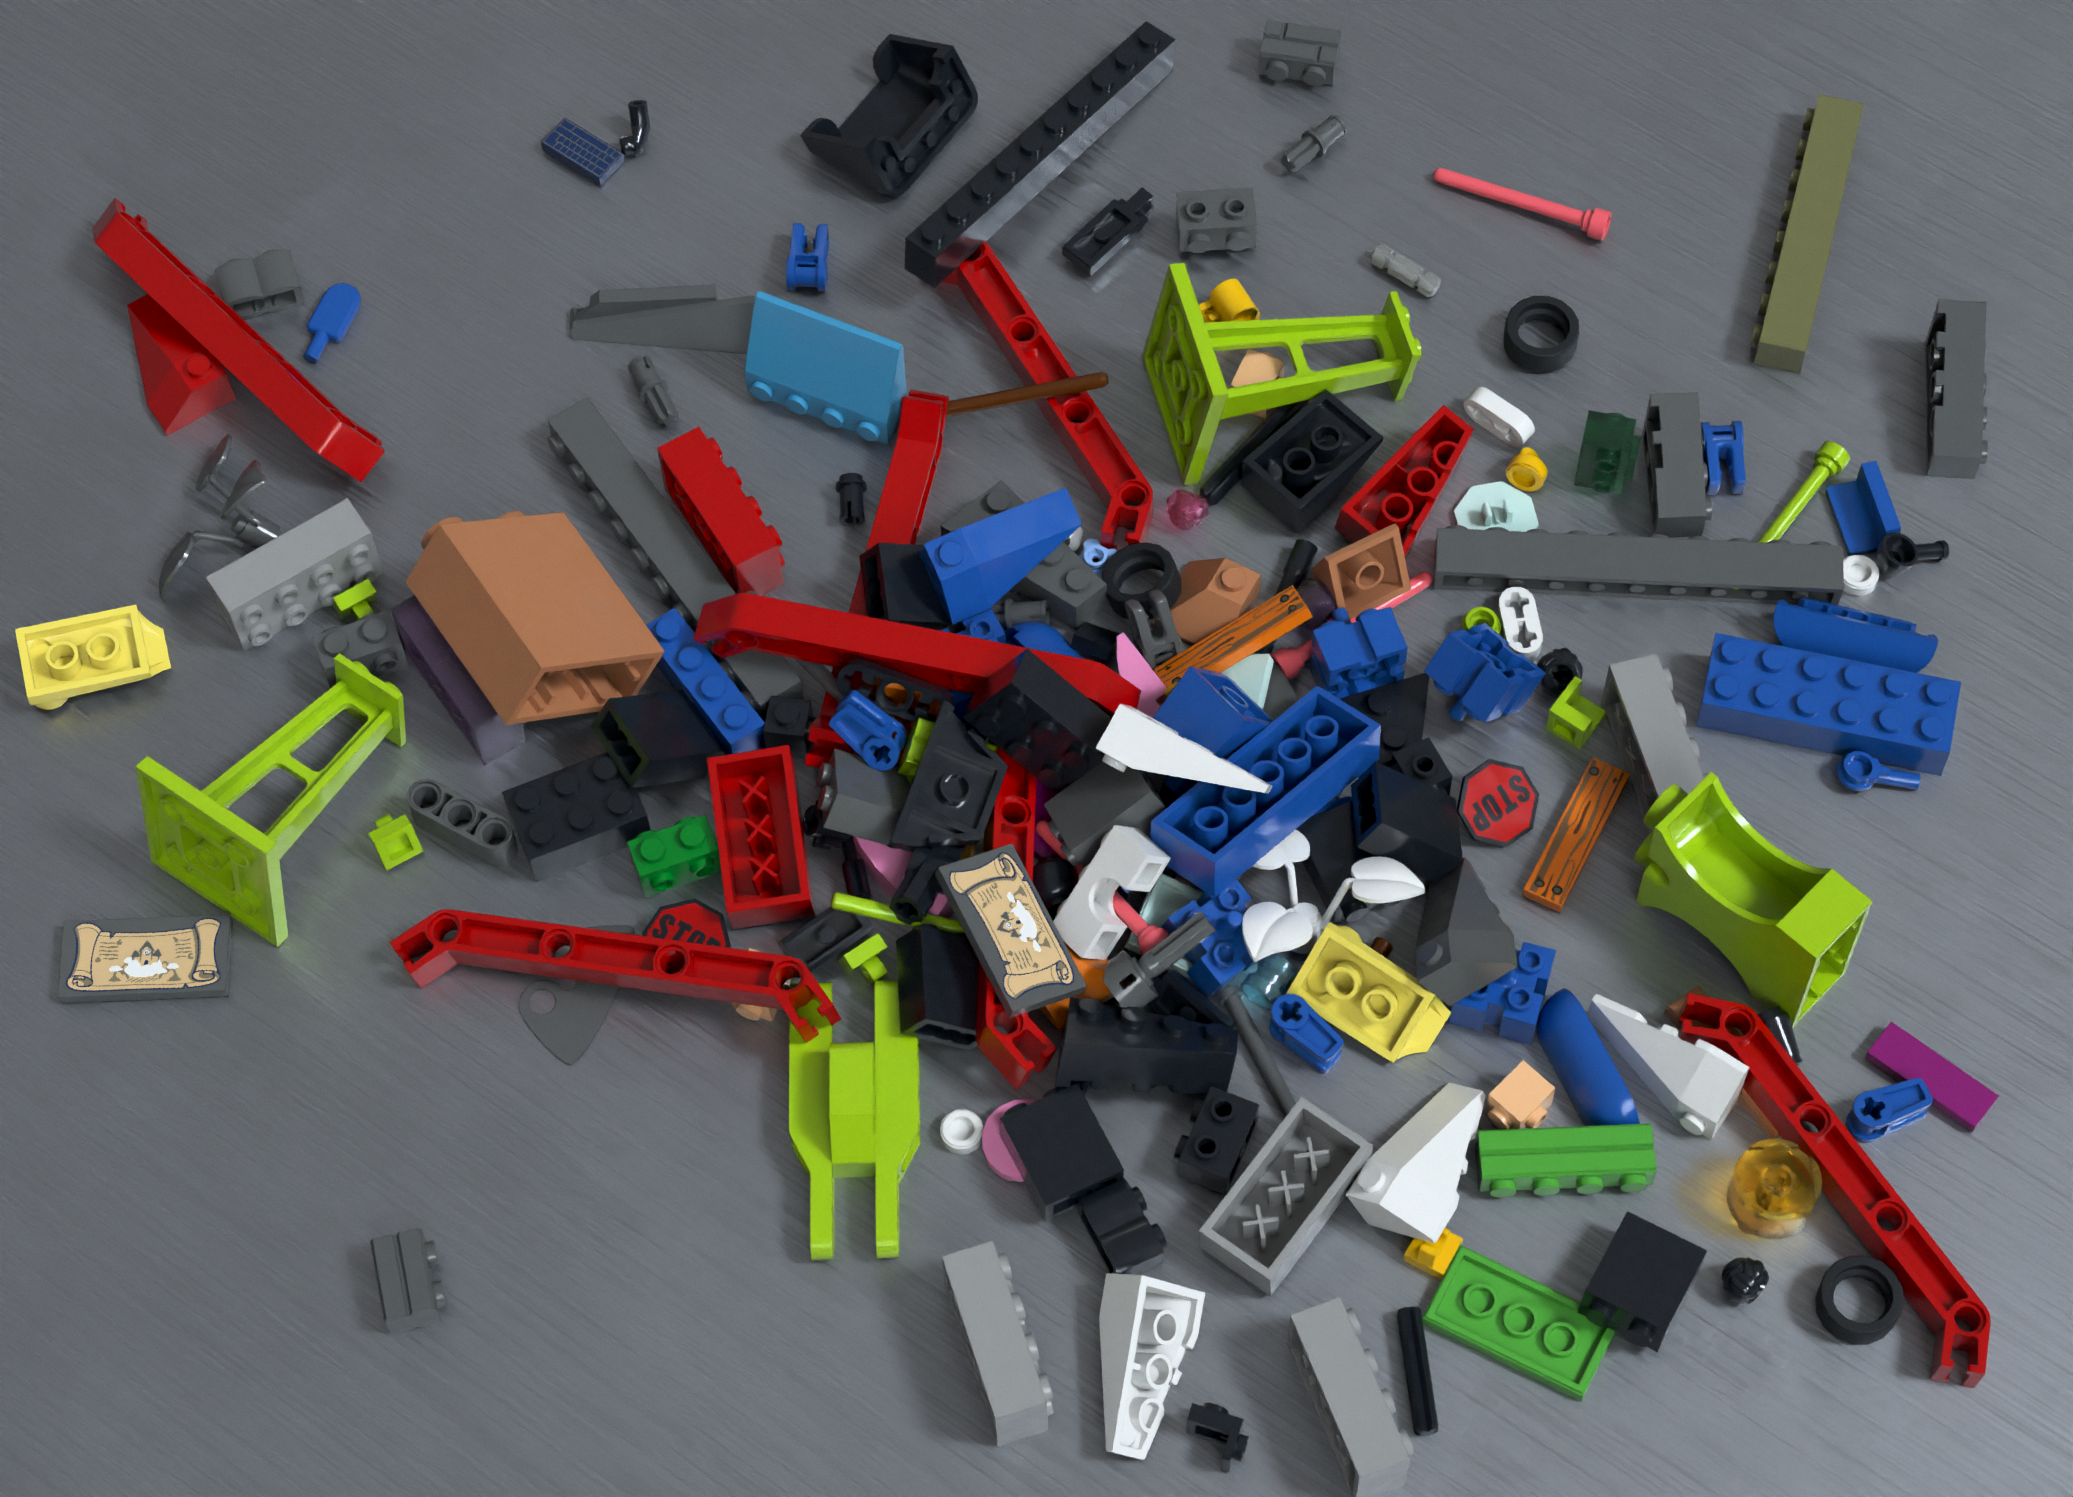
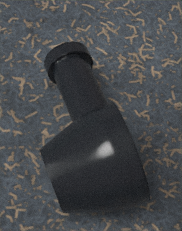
M1889 533L1879 543L1875 563L1879 569V574L1892 578L1908 571L1918 560H1946L1949 556V546L1944 540L1936 541L1935 543L1915 544L1904 534Z

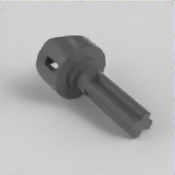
M1199 911L1143 954L1139 960L1135 957L1131 958L1126 951L1122 950L1107 962L1103 982L1122 1006L1143 1008L1158 996L1157 991L1153 987L1154 981L1152 978L1160 975L1216 930L1202 911ZM1134 975L1136 981L1127 986L1124 982Z

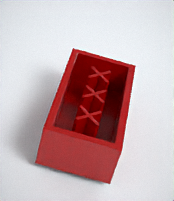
M698 426L658 447V457L666 492L734 592L738 594L755 591L758 595L762 596L783 585L782 568L785 567V561L779 551V548L782 547L780 536L772 525L766 527L761 520L763 515L757 501L752 495L749 497L745 496L741 490L743 484L737 471L733 466L727 468L721 460L723 459V454L716 440L713 437L707 439Z
M785 745L707 758L726 912L733 930L815 917L795 762L790 746Z

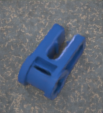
M793 223L790 256L787 258L786 267L787 290L796 291V287H817L818 291L826 292L828 284V224H819L816 227V235L813 238L814 251L807 254L805 253V249L808 248L805 227L801 223Z
M1732 421L1731 425L1710 426L1709 422H1700L1703 433V462L1706 463L1708 472L1707 486H1705L1706 495H1715L1719 491L1723 474L1720 471L1719 459L1726 460L1728 472L1726 477L1729 478L1731 492L1733 494H1743L1746 477L1742 422Z
M852 690L842 698L836 707V713L829 722L830 727L864 759L868 766L876 770L883 771L894 767L900 757V751L907 742L905 727L856 690ZM893 732L896 733L894 739L891 737ZM875 750H878L879 752H878L877 756L875 757V756H874Z
M1286 994L1275 1000L1272 1005L1269 1024L1271 1036L1275 1041L1281 1043L1319 1073L1324 1074L1328 1072L1341 1058V1048L1344 1044L1343 1038L1300 996Z
M1921 1078L1865 1091L1855 1099L1852 1109L1846 1117V1129L1858 1142H1874L1924 1119L1927 1114L1926 1108L1932 1105L1933 1098Z

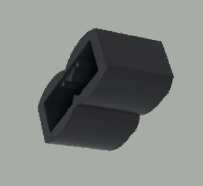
M1125 1178L1078 1199L1077 1211L1085 1229L1097 1247L1108 1272L1112 1274L1137 1275L1163 1263V1249L1167 1247V1242L1157 1223L1151 1225L1143 1212L1147 1210V1204L1140 1189L1137 1186L1131 1188Z

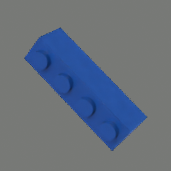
M673 608L647 624L646 626L665 651L656 666L676 691L684 690L724 750L723 753L729 755L765 749L764 721L704 644L701 645L693 640L695 633L679 612Z

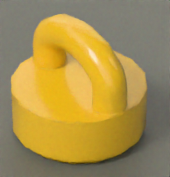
M1524 447L1519 454L1514 455L1506 469L1508 481L1519 490L1529 492L1539 490L1543 486L1548 474L1546 465L1539 458L1535 450L1530 447Z

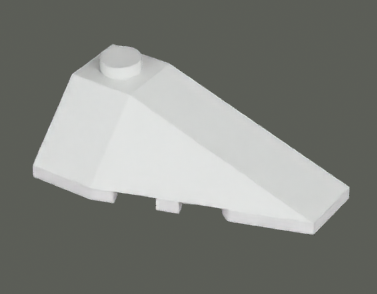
M1119 704L1096 749L1105 753L1102 761L1121 772H1124L1128 766L1132 769L1262 793H1269L1273 787L1237 765L1213 755V752L1185 737H1180L1178 732L1132 706Z
M1595 994L1591 1000L1588 1012L1589 1020L1668 1111L1680 1120V1124L1687 1131L1695 1135L1702 1134L1711 1140L1737 1103L1749 1067L1701 1039H1698L1695 1045L1681 1040L1677 1036V1029L1667 1024H1664L1662 1028H1654L1647 1025L1646 1019L1639 1012Z
M1449 1082L1367 1160L1346 1196L1368 1225L1434 1244L1437 1242L1457 1209L1460 1197L1456 1191L1460 1175L1466 1174L1469 1163L1465 1158L1468 1144L1476 1136L1486 1098L1482 1090Z
M1106 1273L1099 1314L1106 1452L1145 1460L1165 1414L1162 1405L1170 1386H1177L1182 1375L1178 1367L1186 1349L1192 1350L1198 1338L1205 1298L1204 1292L1144 1275Z

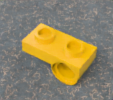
M1228 279L1218 284L1210 293L1209 300L1199 304L1204 322L1260 320L1258 308L1238 279Z

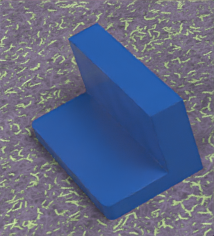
M1877 461L1862 463L1855 481L1827 487L1825 494L1848 556L1877 552L1879 543L1887 534L1900 533L1901 525Z

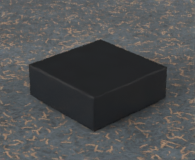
M1084 622L1073 634L1070 647L1074 650L1108 660L1117 650V636L1120 633Z

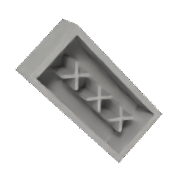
M347 498L210 574L206 579L221 617L245 652L254 646L265 644L273 635L287 627L302 623L307 616L325 606H332L333 597L368 578L371 583L374 582L378 576L384 573L371 531Z
M1657 653L1610 664L1601 700L1602 708L1606 711L1605 716L1627 773H1630L1629 781L1643 819L1652 804L1668 787L1677 784L1689 794L1708 775L1707 773L1702 774L1698 764L1700 752L1695 738L1688 737L1684 727L1686 726V714L1681 702L1675 703L1672 695L1673 681L1668 667L1661 666ZM1647 827L1648 833L1650 834L1652 830Z
M1301 1096L1200 1228V1248L1263 1292L1272 1296L1346 1197L1348 1190L1363 1166L1372 1156L1373 1144Z
M992 1240L943 1255L942 1264L945 1288L997 1446L1048 1431V1415L1054 1414L1051 1403L1053 1395L1046 1374L1038 1375L1040 1373L1037 1361L1039 1353L1032 1333L1024 1335L1027 1333L1024 1318H1026L1019 1293L1012 1294L1013 1288L1010 1281L1012 1273L1006 1254L1001 1253L997 1255Z
M1337 1297L1291 1314L1287 1345L1351 1496L1376 1497L1405 1486L1407 1471L1411 1468L1409 1456L1413 1455L1414 1451L1406 1430H1398L1392 1415L1396 1414V1409L1388 1389L1380 1390L1374 1375L1378 1374V1367L1374 1355L1369 1348L1363 1350L1357 1337L1358 1334H1361L1357 1316L1352 1308L1346 1310L1341 1298Z

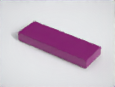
M1890 1022L1865 1056L1867 1060L1899 1082L1921 1078L1933 1098L1932 1105L1972 1133L1999 1097V1095L1893 1022Z

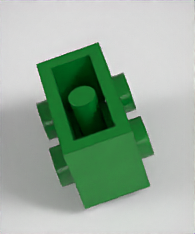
M706 814L699 817H685L677 821L675 825L659 831H645L635 839L627 842L632 864L645 898L721 872L718 844Z

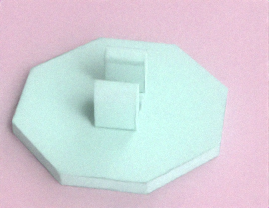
M1503 481L1471 486L1453 512L1456 525L1464 526L1467 529L1486 530L1491 527H1502L1508 531L1526 532L1530 529H1537L1539 526L1532 498Z

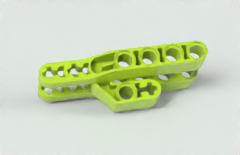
M876 980L875 1058L873 1042L832 1043L834 1025L831 1026L825 1015L823 1017L820 1016L817 1011L820 1004L815 999H812L806 1006L799 1008L797 1014L800 1019L804 1017L810 1027L815 1026L819 1032L818 1036L806 1043L789 1019V1135L792 1149L810 1180V1247L812 1260H834L835 1178L854 1177L876 1178L877 1259L899 1258V1183L920 1145L919 1038L900 1034L898 980ZM818 982L832 1002L833 982ZM790 983V990L795 988L799 983Z

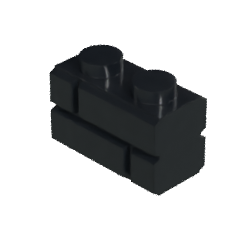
M830 906L777 943L786 956L800 959L809 971L812 972L872 931L874 927L867 916L832 909Z

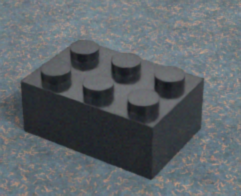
M1029 649L1023 651L978 685L963 716L968 723L1055 794L1103 762L1102 759L1105 753L1096 749L1112 719Z
M608 752L502 792L508 815L536 882L628 847V841L635 839L645 831L651 830L647 813L636 788H630Z

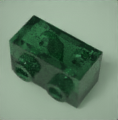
M1588 411L1574 485L1591 488L1599 493L1612 492L1621 494L1624 479L1632 481L1641 436L1633 435L1636 419L1627 418L1619 413L1606 414Z

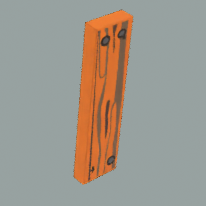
M1292 585L1153 670L1166 688L1175 682H1179L1190 666L1221 673L1313 616Z
M1592 757L1528 879L1522 896L1559 913L1561 912L1629 781L1630 773Z

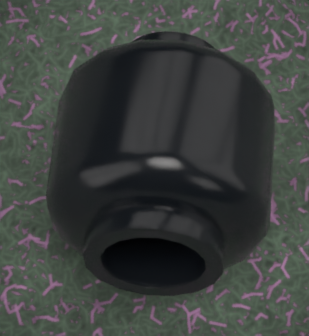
M1051 855L1041 858L1033 866V884L1050 917L1054 920L1060 904L1070 896L1077 885L1079 876L1069 860Z

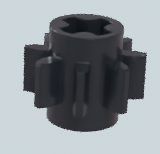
M817 799L815 805L809 806L805 811L802 821L803 831L806 836L814 837L813 847L830 850L831 847L840 848L841 843L848 841L851 835L823 827L822 810L817 807Z

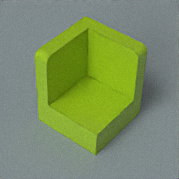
M1575 676L1549 709L1545 729L1580 750L1605 718L1606 711L1580 695L1583 680Z

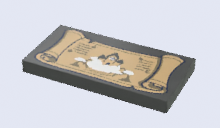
M1013 844L938 867L935 876L1008 1018L1084 992L1087 985Z
M230 914L63 921L58 999L60 1003L229 996L233 919Z

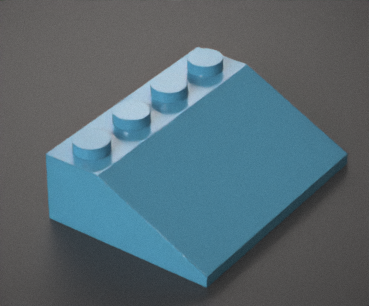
M758 291L755 296L744 370L747 391L759 400H771L786 406L796 414H808L821 419L831 427H842L856 432L865 440H877L889 445L900 424L903 397L907 395L903 344Z

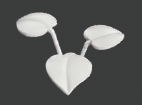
M1294 830L1252 866L1264 870H1274L1283 865L1285 866L1291 906L1286 910L1280 904L1262 902L1248 908L1244 913L1242 922L1243 940L1254 962L1271 954L1289 950L1307 954L1311 952L1319 939L1321 929H1325L1329 924L1332 915L1348 889L1352 888V895L1358 900L1368 903H1388L1424 894L1425 887L1405 865L1394 859L1380 856L1364 858L1353 864L1351 868L1353 878H1347L1343 881L1326 912L1321 916L1315 905L1306 902L1298 903L1295 867L1292 862L1308 859L1310 845L1301 832Z

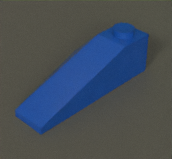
M1065 487L923 544L918 553L953 626L989 610L1082 525V522Z

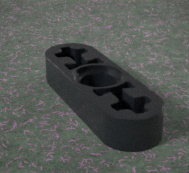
M854 658L848 660L842 666L837 676L838 689L844 696L852 690H856L881 710L916 722L918 718H922L934 723L936 715L929 713L930 706L927 705L931 704L933 699L940 700V705L944 700L950 702L955 708L954 698L947 689L865 659ZM855 671L863 673L862 680L865 682H861L859 687L851 685L852 678L849 676H852ZM879 677L882 680L877 688L876 695L871 694L874 686L871 684H874L876 678ZM891 683L902 685L907 691V699L900 703L890 701L885 695V687ZM916 691L921 692L916 708H911L910 706Z

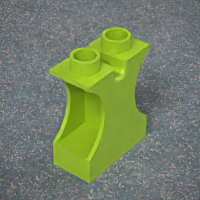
M1710 772L1689 794L1677 784H1673L1656 799L1643 820V824L1650 828L1652 832L1643 841L1634 856V861L1645 869L1636 902L1641 906L1655 907L1667 911L1686 921L1706 936L1733 964L1745 981L1752 997L1767 1009L1780 1006L1784 1014H1789L1793 1028L1846 973L1873 901L1832 868H1818L1805 864L1787 855L1766 840L1739 813L1714 773Z

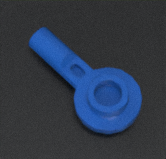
M1854 751L1844 755L1839 760L1836 768V775L1840 783L1853 791H1865L1870 789L1874 783L1918 790L1920 785V774L1881 766L1877 758H1873L1862 751Z

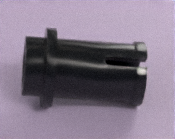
M858 473L842 474L839 477V481L835 484L836 491L840 494V523L845 526H853V517H855L857 526L865 522L863 493L867 490V483L863 480L862 475Z

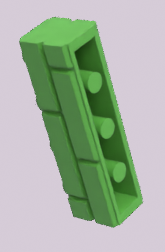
M1649 1123L1478 1130L1475 1141V1155L1479 1192L1490 1191L1491 1196L1502 1198L1514 1195L1516 1190H1533L1534 1194L1540 1196L1556 1194L1561 1188H1577V1192L1582 1194L1597 1193L1602 1191L1603 1187L1620 1186V1189L1624 1192L1642 1191L1647 1187L1646 1185L1653 1184L1656 1175L1652 1125Z

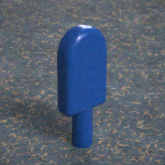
M346 283L335 284L329 287L323 294L306 326L308 333L314 335L303 354V358L307 362L316 364L329 341L336 343L343 341L362 304L360 293L354 286Z

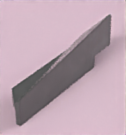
M716 284L598 290L590 296V304L587 307L572 308L570 310V335L574 340L747 354L755 296L718 300Z

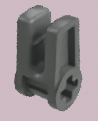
M1158 588L1148 593L1151 607L1149 612L1153 615L1155 623L1154 628L1151 630L1147 621L1149 616L1145 613L1141 604L1135 599L1124 602L1134 639L1133 645L1152 670L1156 668L1155 665L1165 662L1184 651L1182 641L1176 631L1167 598Z

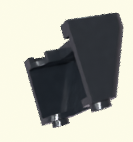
M889 34L878 46L873 56V68L880 82L839 128H837L832 120L817 118L811 122L800 136L808 150L815 156L882 194L899 197L907 192L973 115L978 103V93L954 46Z

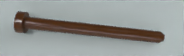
M1097 372L951 400L948 402L946 417L1104 388L1108 385L1109 380L1106 373Z

